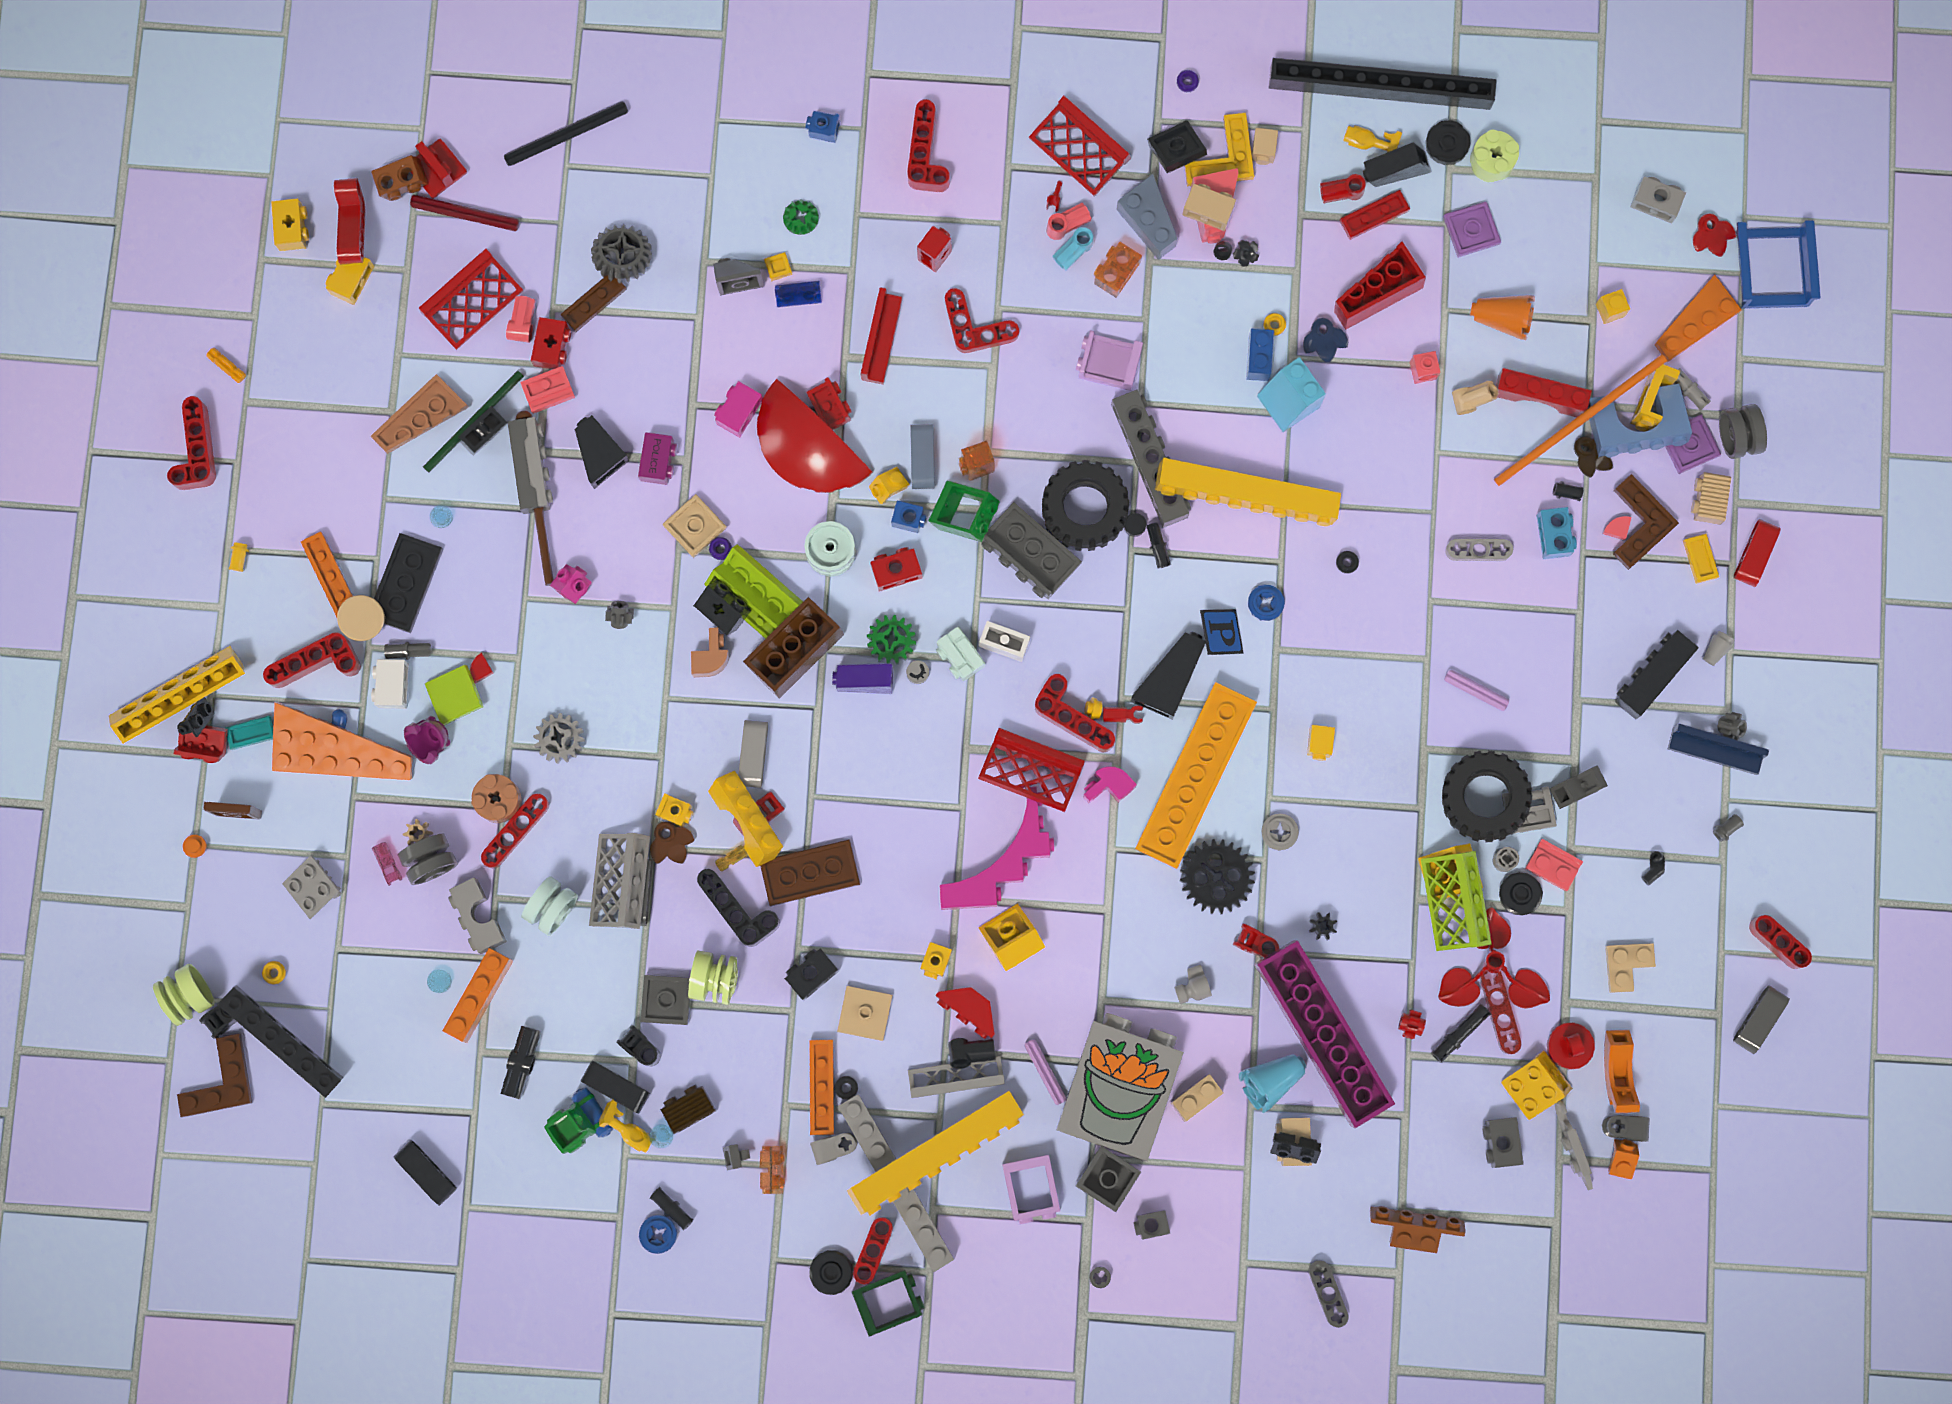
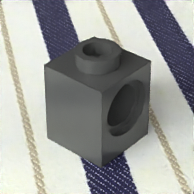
M1165 1210L1136 1216L1137 1221L1133 1222L1136 1236L1141 1235L1142 1240L1171 1234ZM1153 1218L1157 1221L1158 1226L1154 1232H1148L1145 1229L1144 1225L1147 1219Z

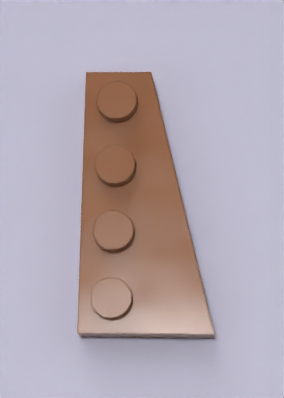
M436 374L370 437L389 454L464 411L469 406Z

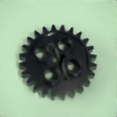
M1212 839L1211 846H1208L1203 841V849L1194 846L1196 854L1188 852L1187 856L1191 860H1183L1182 862L1187 867V869H1180V873L1184 874L1185 877L1181 878L1179 882L1186 883L1187 885L1182 888V892L1189 891L1190 894L1186 899H1195L1193 907L1200 903L1202 905L1201 912L1208 907L1210 908L1211 915L1215 909H1218L1219 914L1222 915L1224 908L1231 913L1233 904L1237 908L1241 907L1239 899L1244 902L1248 900L1244 893L1251 894L1253 892L1248 887V885L1255 884L1254 880L1249 879L1250 876L1255 874V871L1248 870L1253 865V862H1245L1248 854L1241 856L1239 853L1242 847L1234 850V842H1231L1227 847L1225 846L1224 839L1221 840L1219 845L1216 844L1215 839ZM1211 855H1218L1222 860L1221 865H1211L1209 857ZM1201 863H1204L1215 874L1221 872L1220 878L1234 887V890L1228 889L1220 880L1214 882L1212 880L1214 875L1202 868ZM1235 869L1239 872L1240 878L1238 881H1231L1228 878L1229 870ZM1199 872L1204 873L1207 877V882L1203 885L1198 884L1195 881V874ZM1221 887L1225 891V897L1223 899L1215 898L1213 895L1214 888Z

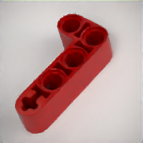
M928 99L919 101L915 108L907 170L908 184L915 190L944 192L950 185L948 169L943 166L930 165L936 110L934 103ZM925 110L929 111L927 113V121H923ZM920 131L929 133L926 137H919L917 135ZM923 152L926 156L919 159L915 157V154ZM919 173L923 175V178L915 180L912 176ZM937 176H943L945 181L938 183L934 179Z
M358 178L334 180V193L338 204L336 246L338 262L340 265L363 263L366 210Z
M189 396L182 403L188 463L172 466L167 472L168 481L179 490L208 487L216 480L208 409L198 397ZM198 426H202L201 432L197 435H193L194 429ZM204 448L203 455L196 457L197 450ZM207 470V475L199 479V473ZM184 473V479L181 482H176L177 476Z
M335 632L270 664L264 669L263 678L272 687L283 688L334 662L336 668L341 673L349 677L359 673L361 664L349 640L342 634ZM342 640V647L334 650L333 644L335 641ZM322 650L321 658L313 660L314 652ZM353 660L352 667L344 670L343 665L345 661ZM301 661L300 669L293 671V663ZM275 672L279 673L277 675L278 680L276 681L273 680V678L275 677Z
M1061 674L1051 675L1035 700L1036 713L1102 753L1109 752L1115 743L1114 733L1062 702L1061 700L1068 686L1067 680ZM1053 681H1060L1063 684L1062 690H1053L1050 686ZM1042 700H1047L1051 703L1052 707L1044 711L1039 708L1038 704ZM1061 712H1068L1071 715V720L1069 722H1062L1059 720L1058 715ZM1081 724H1088L1091 727V732L1082 734L1079 732L1078 727ZM1095 729L1098 730L1097 736H1099L1100 738H1104L1105 736L1109 737L1108 742L1110 744L1105 743L1104 746L1101 745V739L1096 736L1094 740H1091V738L1094 735Z

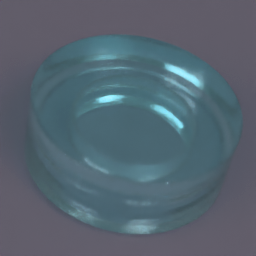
M434 970L427 978L429 989L435 993L448 991L452 984L451 976L444 970Z

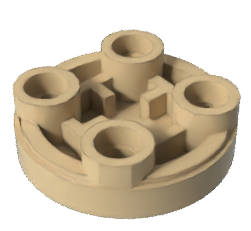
M356 595L348 598L342 603L337 614L340 630L345 636L355 641H367L374 638L382 630L385 621V614L381 605L375 599L366 595Z

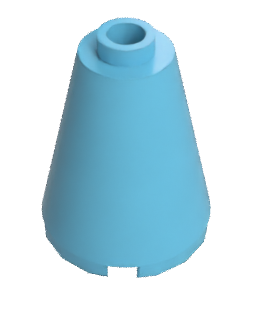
M1288 1055L1244 1069L1239 1073V1081L1244 1080L1246 1087L1243 1088V1091L1257 1110L1262 1108V1113H1265L1305 1075L1306 1064L1300 1056Z

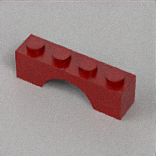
M1502 368L1496 382L1498 398L1514 402L1534 401L1555 408L1561 414L1578 417L1588 409L1592 390L1506 368Z

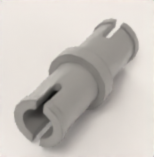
M1679 368L1680 374L1674 383L1680 384V388L1683 391L1682 395L1684 397L1687 396L1701 411L1711 400L1697 387L1698 384L1696 382L1693 383L1682 369Z

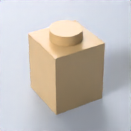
M1255 129L1252 161H1256L1259 165L1273 164L1276 154L1278 130Z

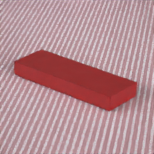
M1398 190L1340 218V223L1349 240L1409 212L1410 207L1402 192Z

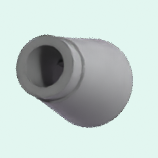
M1718 631L1716 635L1713 634L1702 659L1708 664L1715 666L1733 648L1734 640L1727 634Z

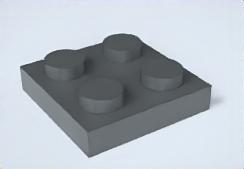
M644 975L640 1022L688 1025L690 978Z

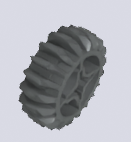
M623 223L621 228H617L614 224L612 230L607 227L604 229L605 234L598 233V239H594L593 247L591 248L592 263L595 264V269L601 272L602 277L608 275L610 282L617 278L620 284L622 279H626L629 283L630 277L633 276L635 279H638L639 273L645 274L646 268H649L650 260L652 259V247L648 243V237L643 236L641 229L635 232L633 225L626 229V225ZM622 248H623L624 253L622 254L621 259H620L619 253H622Z

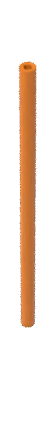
M1663 354L1658 356L1493 479L1495 483L1501 486L1667 362Z

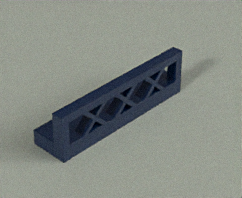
M1682 724L1672 728L1667 748L1670 751L1753 775L1759 774L1762 761L1769 754V749Z

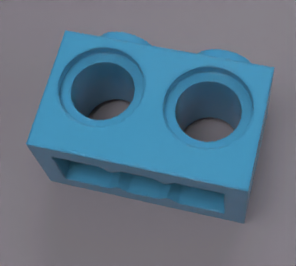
M1568 507L1540 510L1536 516L1542 558L1570 557L1574 553V549L1577 548L1576 537L1572 536L1573 516L1569 514ZM1552 517L1560 520V527H1556L1551 523ZM1554 540H1561L1564 543V549H1558L1554 545Z

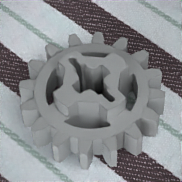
M562 713L558 714V718L550 714L548 722L542 719L541 721L544 725L542 727L536 726L540 733L533 735L534 739L539 740L534 746L542 748L539 754L541 756L547 754V761L550 762L555 758V762L559 764L563 758L568 763V756L571 755L576 758L575 751H582L579 742H585V739L579 735L584 730L582 728L577 729L580 724L577 720L571 723L572 717L570 715L564 719ZM559 724L568 725L571 729L564 730ZM550 728L548 736L545 737L546 731ZM557 731L564 736L561 738V745L555 740L557 739ZM574 740L572 746L568 749L570 741ZM555 747L559 753H553L547 748Z

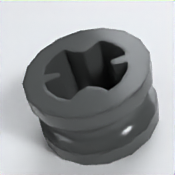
M1096 1267L1091 1271L1089 1279L1094 1287L1101 1289L1109 1285L1111 1275L1106 1268ZM1100 1271L1106 1273L1104 1276H1107V1281L1101 1282L1099 1285L1095 1283L1097 1279H1093L1095 1273L1099 1274Z

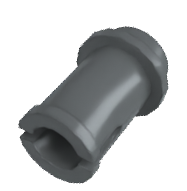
M1733 814L1723 824L1716 825L1713 834L1720 842L1728 841L1729 836L1743 827L1744 823L1737 814Z

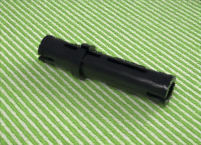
M1479 1004L1454 1031L1444 1036L1445 1039L1431 1052V1055L1439 1063H1443L1491 1015L1488 1012L1489 1010L1482 1004Z

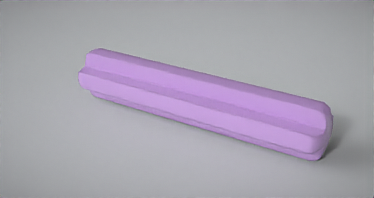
M1449 670L1444 680L1449 684L1501 711H1504L1509 704V699L1454 670Z
M1033 1039L1025 1043V1048L1054 1103L1059 1105L1065 1102L1066 1096L1036 1040Z

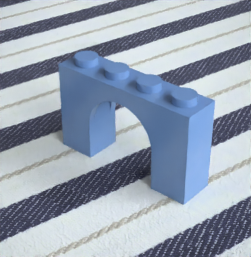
M1680 384L1659 387L1654 402L1657 414L1663 416V418L1655 428L1649 431L1636 432L1626 428L1618 419L1614 401L1590 418L1589 421L1598 457L1606 456L1610 458L1626 452L1635 454L1644 449L1658 450L1664 446H1682L1689 442L1692 429ZM1605 396L1590 398L1588 409Z

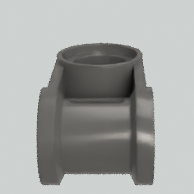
M1610 1116L1602 1122V1131L1611 1138L1649 1142L1650 1118L1642 1116ZM1611 1124L1619 1125V1129L1611 1128Z

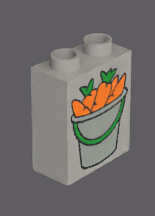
M1106 1013L1103 1023L1093 1021L1056 1131L1142 1161H1148L1184 1052L1174 1049L1178 1037L1151 1028L1148 1038L1145 1039L1129 1033L1132 1021Z

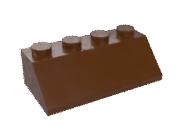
M808 597L743 663L780 699L844 636L841 627Z

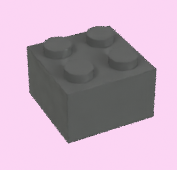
M1100 1146L1075 1186L1112 1211L1117 1212L1141 1174V1171L1103 1146Z

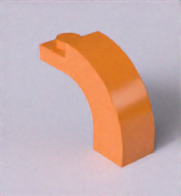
M1608 1030L1605 1032V1082L1609 1103L1614 1106L1615 1113L1640 1111V1102L1635 1090L1632 1072L1634 1043L1629 1030Z

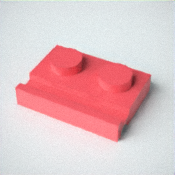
M563 366L520 382L533 414L575 398Z
M1541 839L1525 869L1566 892L1583 861Z

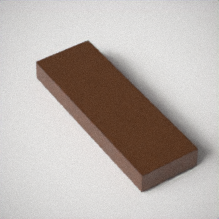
M607 275L560 315L577 332L625 292L627 288L622 282L619 284L617 278L610 282Z

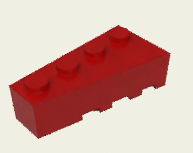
M1403 241L1390 254L1388 253L1375 268L1369 270L1359 282H1356L1335 301L1334 313L1345 330L1424 288L1426 276Z

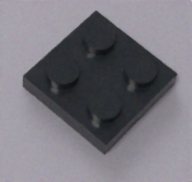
M1188 120L1147 138L1148 145L1166 173H1170L1207 155L1205 146Z

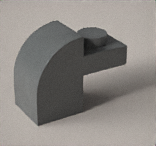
M1597 765L1549 789L1559 809H1562L1598 792L1608 785Z

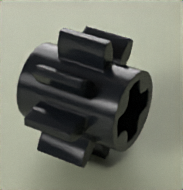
M1320 912L1316 914L1318 920H1309L1313 924V928L1309 930V933L1315 932L1317 934L1316 940L1324 936L1328 941L1330 940L1328 933H1337L1333 929V925L1337 923V920L1332 921L1329 918L1330 913L1322 917ZM1325 921L1326 927L1329 929L1321 932L1320 926L1317 924Z

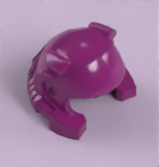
M433 716L418 723L412 722L404 728L406 746L412 755L414 754L422 763L431 765L438 760V754L450 745L448 730L444 724L437 721Z

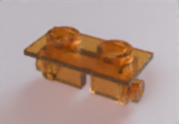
M762 1146V1151H760V1168H768V1172L760 1173V1189H762V1194H783L785 1178L783 1176V1164L785 1161L783 1146Z

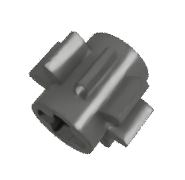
M614 601L611 603V606H607L605 621H611V627L624 629L628 624H632L634 609H628L627 602Z
M1732 712L1722 716L1717 725L1719 733H1722L1724 737L1739 740V737H1743L1747 731V723L1741 719L1742 714Z

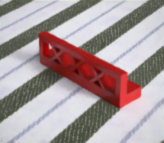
M882 287L879 288L860 374L862 381L884 385L903 299L901 296L887 294L886 288Z

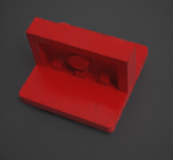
M439 138L428 147L423 141L415 145L419 153L415 157L420 159L428 183L422 187L431 198L434 199L467 174L466 168L442 139Z

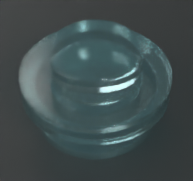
M436 506L430 512V521L437 528H446L453 520V514L446 506Z
M657 1125L650 1132V1142L656 1148H666L673 1141V1133L668 1126Z

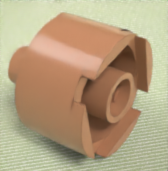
M499 774L486 775L473 788L472 806L481 817L491 823L498 824L509 821L522 806V797L518 786L506 776ZM499 795V797L501 798V801H500V802H498V801L495 802V801L493 800V797Z

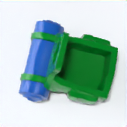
M587 1087L578 1089L571 1098L573 1104L566 1110L560 1109L556 1111L555 1114L547 1119V1124L544 1126L550 1139L562 1154L577 1151L586 1144V1139L594 1134L598 1138H603L611 1134L613 1127L610 1125L606 1127L599 1126V1119L603 1109L595 1099L594 1094H591Z

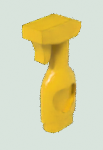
M1348 125L1343 141L1348 142L1349 146L1362 150L1375 147L1390 152L1398 148L1403 132L1397 131L1394 134L1385 132L1383 137L1391 141L1387 142L1377 139L1369 129L1354 125V127Z
M614 1100L608 1102L599 1119V1126L606 1127L610 1125L621 1133L625 1143L639 1152L646 1153L650 1148L653 1138L636 1124H624L616 1119L614 1116L620 1118L624 1113L618 1110L617 1102Z

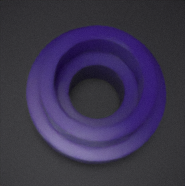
M1191 70L1182 71L1177 77V86L1183 92H1193L1198 87L1199 78ZM1188 79L1192 83L1190 85H1186L1183 81Z
M723 537L713 539L709 545L711 556L717 560L726 559L732 549L730 541ZM724 546V552H717V547Z

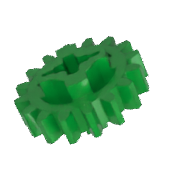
M884 615L883 622L876 619L877 626L869 627L873 634H867V639L872 640V642L867 643V647L874 648L871 651V655L875 656L878 654V662L886 659L887 664L894 660L896 665H898L899 658L906 661V653L913 654V649L910 646H916V641L911 639L916 636V633L909 632L912 624L904 625L905 618L903 617L900 621H897L896 615H893L892 620H889L887 615ZM889 626L883 633L879 632L882 628ZM898 627L905 632L907 637L899 634ZM893 631L895 640L897 641H893V644L891 645L890 649L888 640L886 639H890V636L892 635ZM876 643L882 644L885 647V653L878 648ZM900 647H903V648H904V649H903L902 651H900L899 653L894 654V651L897 650L898 648H900Z

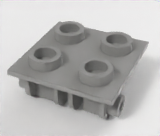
M312 855L282 883L309 919H312L332 898L336 899L342 894L340 892L341 888L337 887L331 880L332 877L327 875L328 871H324L319 864L320 861L318 859L315 860Z

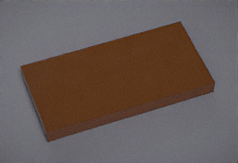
M850 839L778 856L760 866L770 907L860 885Z

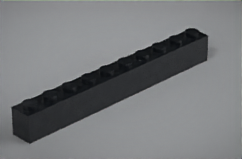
M1272 58L1268 89L1491 110L1495 102L1497 79Z

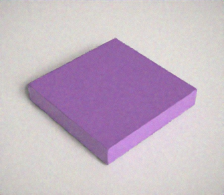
M1487 201L1444 214L1443 218L1458 258L1501 244Z
M1702 414L1689 420L1692 429L1689 442L1682 446H1665L1678 474L1721 456Z

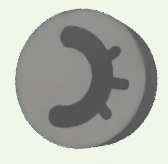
M920 660L911 662L906 669L908 680L914 684L926 682L929 677L927 664Z

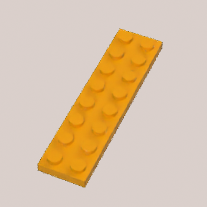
M1217 682L1214 683L1138 841L1136 850L1175 869L1178 868L1257 704L1256 701Z

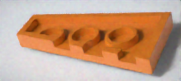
M1714 274L1654 345L1669 362L1736 316L1742 309Z

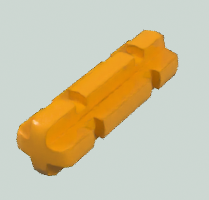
M211 348L207 352V358L228 376H231L234 381L241 383L245 379L246 374L216 348Z

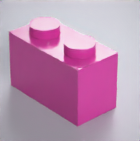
M738 381L736 386L732 385L726 394V402L724 405L720 404L714 416L718 426L740 438L760 407L763 397L762 394Z

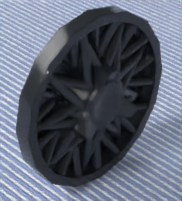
M1513 873L1506 877L1500 885V902L1513 915L1524 916L1531 914L1538 909L1542 902L1543 891L1541 884L1528 873Z
M827 1250L818 1254L813 1259L809 1268V1278L812 1285L819 1292L825 1295H836L844 1292L850 1286L853 1279V1266L845 1254L836 1250Z

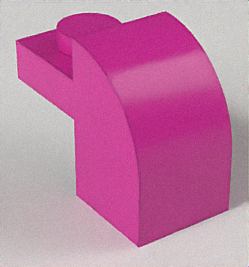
M1103 767L1094 774L1099 781L1096 783L1093 780L1084 788L1086 793H1084L1083 798L1089 804L1107 789L1119 803L1136 788L1137 784L1122 769Z

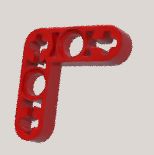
M952 288L946 292L945 306L958 351L970 353L1009 344L1018 339L1019 326L1011 320L973 328L964 293L957 288ZM952 295L961 298L958 300L959 310L955 311L953 301H949ZM962 315L967 320L966 324L957 326L953 322L954 318ZM1006 327L1015 330L1012 336L1009 337L1007 333L1000 334L1001 339L997 340L996 329H999V333L1005 332ZM965 331L966 339L971 340L968 347H964V344H959L962 342L961 332ZM989 331L993 334L994 338L991 342H984L981 339V334Z

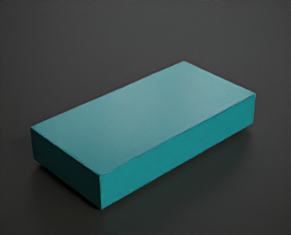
M269 715L225 727L228 729L227 738L230 750L273 740L274 724L272 716Z

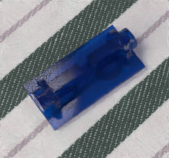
M820 281L775 285L777 308L822 303Z

